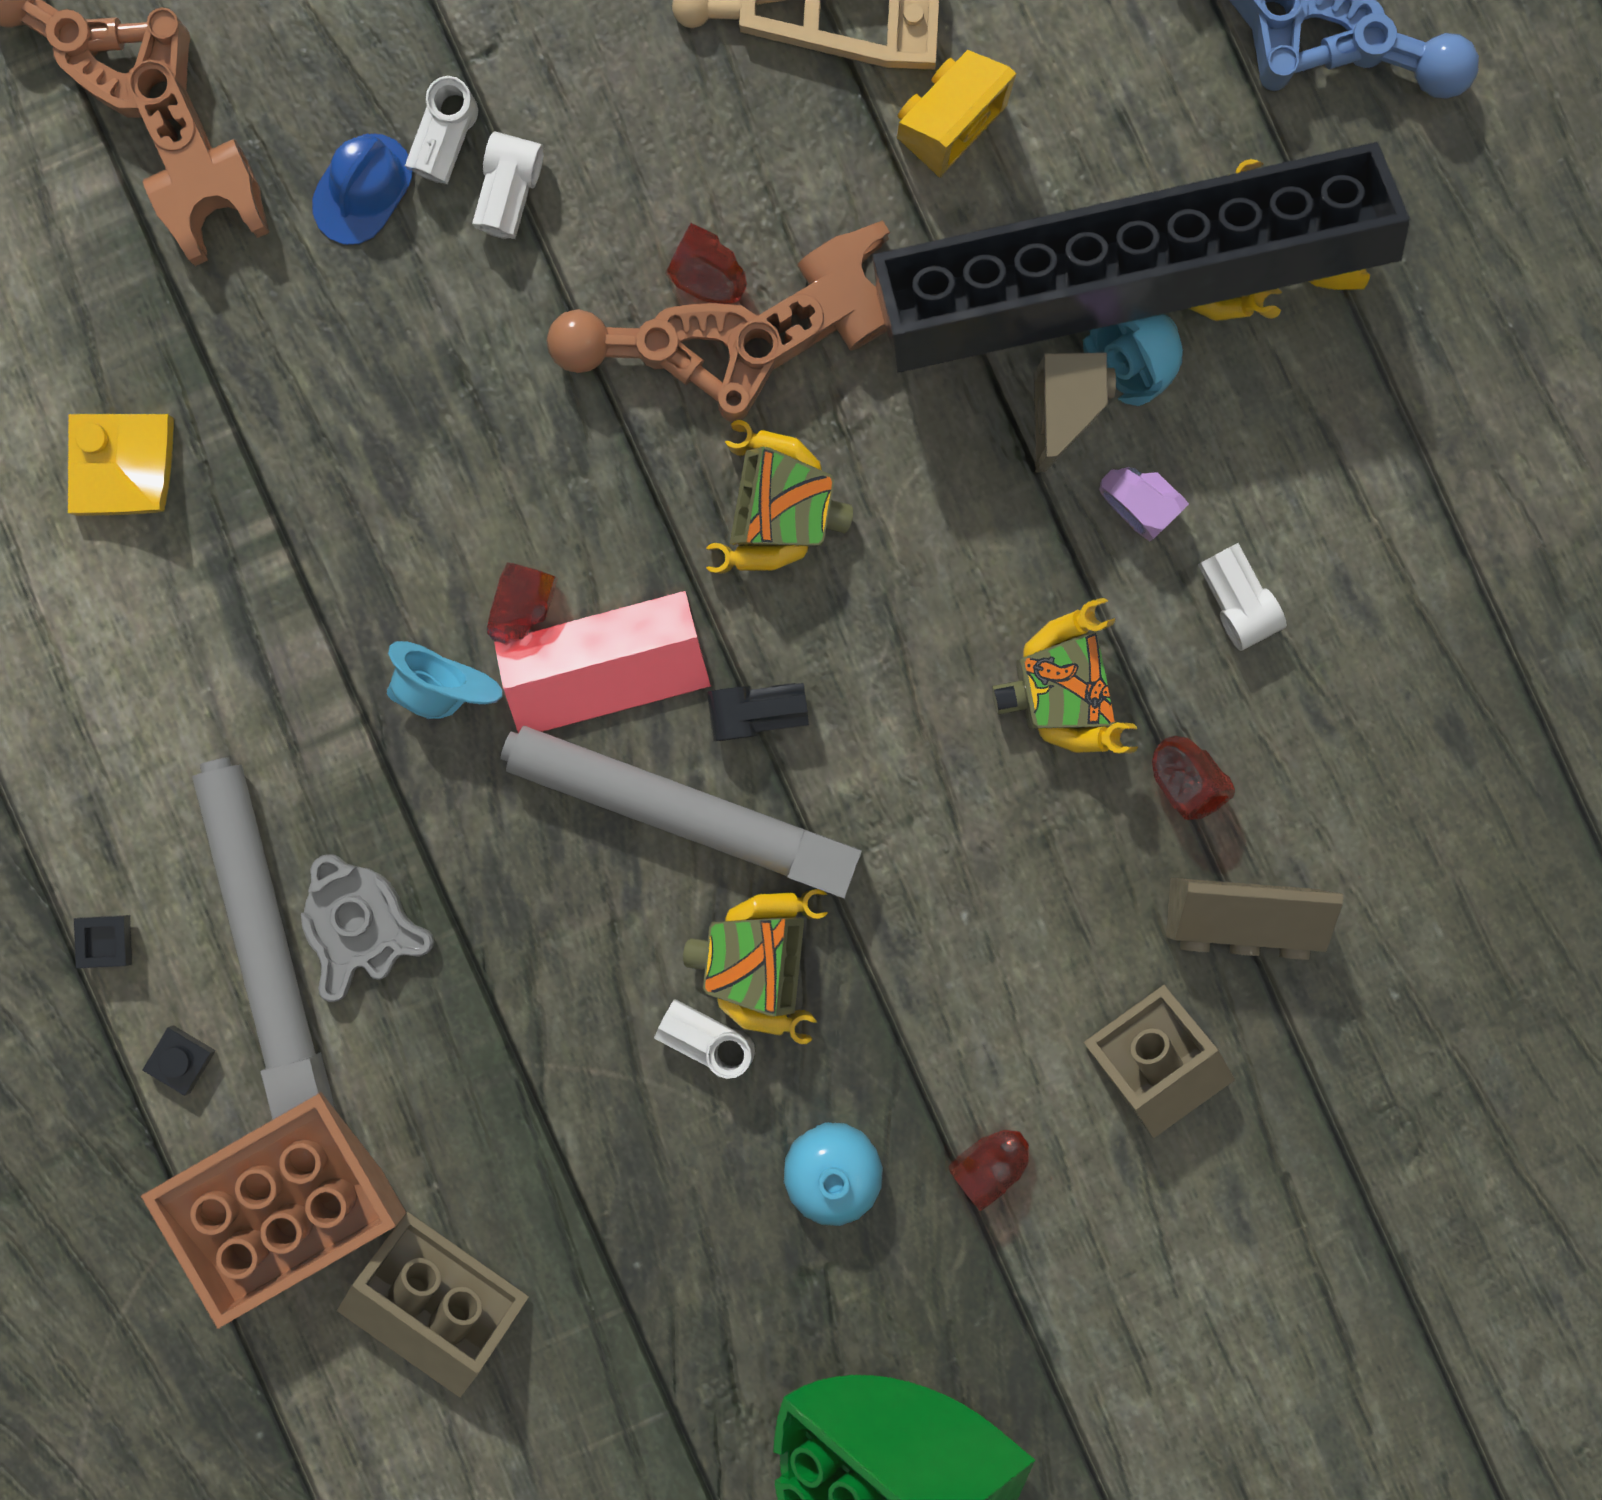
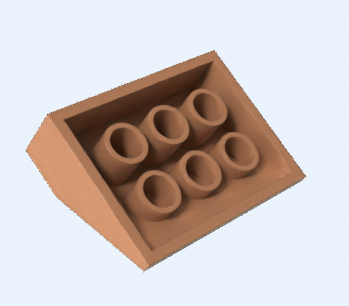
M322 1092L141 1195L217 1329L396 1227L406 1214L404 1207L382 1169Z

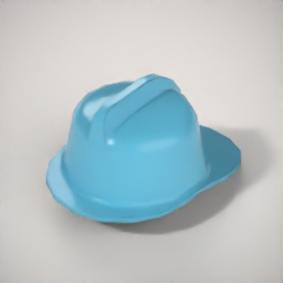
M396 641L389 646L388 655L395 665V669L387 689V695L391 700L416 715L427 719H441L452 715L464 702L491 704L496 703L502 698V688L485 673L472 667L444 658L421 645L408 641Z

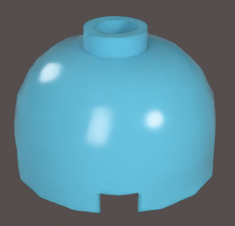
M1166 314L1090 330V335L1083 339L1084 353H1107V368H1115L1116 388L1124 393L1118 399L1125 404L1140 406L1150 402L1173 382L1182 364L1183 348L1178 329L1174 321Z
M826 1122L808 1130L803 1135L801 1134L793 1142L785 1158L784 1184L790 1201L804 1217L821 1225L841 1226L858 1220L874 1205L882 1188L883 1167L876 1148L862 1131L845 1123Z

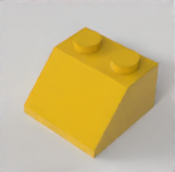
M967 50L956 62L949 58L932 77L931 81L935 85L923 97H920L918 94L912 96L898 113L897 117L901 121L898 125L897 139L940 178L1007 107L1017 73L1005 64Z

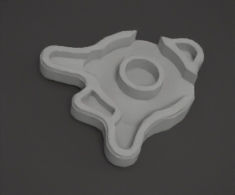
M332 854L320 856L312 863L310 868L311 884L308 890L310 893L305 902L304 912L301 913V922L308 944L320 959L321 976L318 990L322 999L328 1002H337L343 999L349 991L355 970L358 967L365 968L373 979L379 980L389 975L400 956L420 957L432 950L435 942L432 933L414 924L407 917L396 890L381 874L368 868L347 864L340 857Z

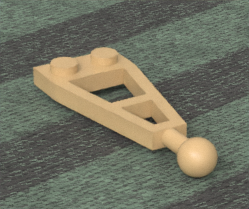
M673 0L672 3L675 19L681 25L688 28L700 27L709 18L739 20L741 33L886 68L934 70L936 66L939 0H889L887 46L819 30L821 0H805L804 26L756 15L757 5L785 0Z

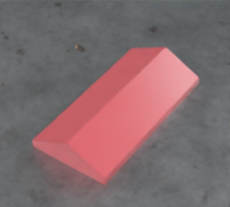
M686 591L494 642L503 689L518 733L523 726L545 732L711 687Z

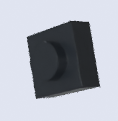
M130 915L74 918L76 969L132 965Z
M173 1025L166 1029L142 1071L186 1096L193 1090L216 1050Z

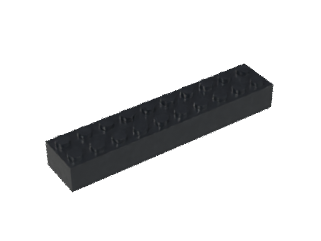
M1373 142L872 254L877 295L897 372L900 373L1402 261L1411 219L1378 142Z

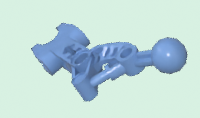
M1230 0L1252 29L1259 67V79L1261 84L1271 91L1283 89L1294 73L1325 65L1330 70L1350 63H1354L1362 68H1371L1383 61L1413 71L1420 89L1433 98L1448 99L1460 95L1471 87L1477 77L1479 55L1471 41L1460 34L1444 33L1431 38L1427 42H1423L1397 33L1394 22L1385 15L1382 6L1376 0ZM1276 2L1281 4L1286 11V15L1278 16L1272 14L1267 9L1265 3ZM1310 17L1321 18L1338 23L1348 30L1323 38L1321 46L1299 52L1301 24L1305 19Z

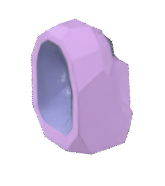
M1130 467L1119 470L1111 469L1103 477L1099 487L1102 496L1137 533L1148 541L1154 539L1189 505L1184 497L1158 472L1145 474Z

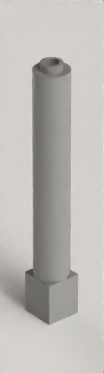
M523 726L518 734L511 731L502 749L500 759L507 761L506 772L772 870L790 879L841 898H845L862 852L860 849L527 726Z
M230 757L200 764L201 773L192 776L266 1067L260 1072L272 1119L320 1092L323 1093L335 1109L321 1052L315 1053L243 766H232Z

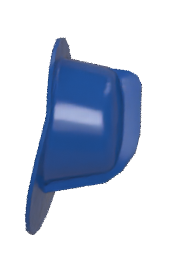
M364 134L345 141L336 149L331 163L320 179L312 198L313 216L318 228L329 239L343 245L361 244L374 238L384 227L411 183L412 171L405 167L408 158L407 151L395 139L383 134Z

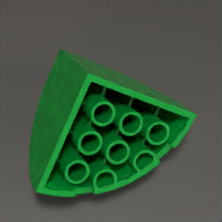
M874 1375L830 1377L806 1384L783 1397L774 1436V1453L780 1455L781 1476L775 1480L777 1500H1018L1035 1463V1459L1013 1440L964 1404L925 1386L900 1379Z

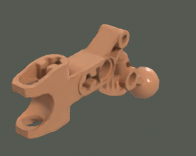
M0 0V26L13 28L27 25L43 35L53 46L54 57L58 65L89 94L126 117L143 118L166 168L143 179L144 188L156 215L169 229L187 259L193 265L197 266L208 261L207 250L203 242L202 226L206 217L216 209L229 207L238 210L243 222L247 224L251 233H254L257 238L270 233L261 200L260 186L240 145L235 139H232L212 148L187 93L190 33L173 11L161 7L149 14L147 22L121 24L117 17L85 19L74 10L65 9L59 11L43 0ZM142 42L135 66L129 73L117 72L100 63L95 58L96 54L101 51L123 50L124 43ZM163 81L167 82V89L164 94L157 98H149L150 90L155 84ZM174 118L183 127L180 130L181 140L175 142L178 139L173 125L167 119Z
M880 221L859 230L836 236L806 255L797 265L809 285L760 315H755L742 305L719 303L689 304L664 309L655 319L646 321L640 328L606 327L603 321L593 313L577 309L564 312L550 326L546 340L548 353L561 368L575 373L593 370L602 363L605 357L640 358L647 366L653 369L664 368L685 385L690 381L718 402L720 414L725 420L729 422L743 420L774 369L838 330L850 351L864 346L887 332L876 286L865 277L862 264L871 254L880 249L883 243L889 240L888 234L890 231L885 223ZM797 314L801 320L809 317L808 329L804 330L800 325L790 328L792 315ZM785 331V345H782L779 335ZM762 338L768 341L772 350L765 357L754 358L745 351L744 347L749 340ZM690 339H703L723 343L728 348L730 357L723 382L703 368L704 360L682 344V342Z

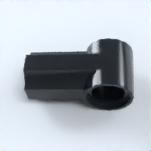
M804 683L775 685L760 689L743 686L707 692L713 742L758 736L757 732L809 725Z

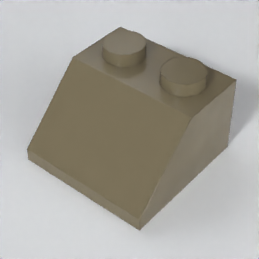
M1107 353L1044 354L1033 374L1035 472H1046L1096 420L1103 409L1107 408L1108 399H1114L1116 374L1115 368H1107Z
M1165 985L1158 988L1084 1041L1087 1049L1153 1139L1235 1081L1219 1050Z

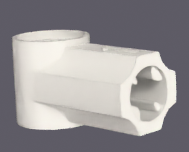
M452 76L439 77L427 89V107L405 164L408 170L421 177L446 185L450 179L467 130L473 127L478 116L477 103L463 81ZM458 95L464 98L463 106L456 114L446 115L441 113L442 103L449 96Z
M495 131L491 134L484 155L483 174L485 179L472 222L474 228L503 239L516 238L529 188L533 189L536 186L541 172L544 157V146L542 144Z
M1239 543L1198 564L1222 609L1220 618L1223 627L1238 650L1243 651L1286 628V619L1279 603L1268 589L1262 588Z
M676 999L673 1000L665 1013L654 1039L706 1065L717 1076L726 1079L742 1075L752 1063L755 1055L754 1043L747 1033L739 1029H732ZM731 1040L737 1042L742 1047L744 1059L741 1064L729 1066L721 1061L718 1056L719 1044L723 1041Z

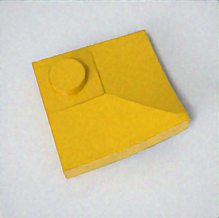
M69 414L68 513L74 516L164 512L171 473L174 418L168 414Z

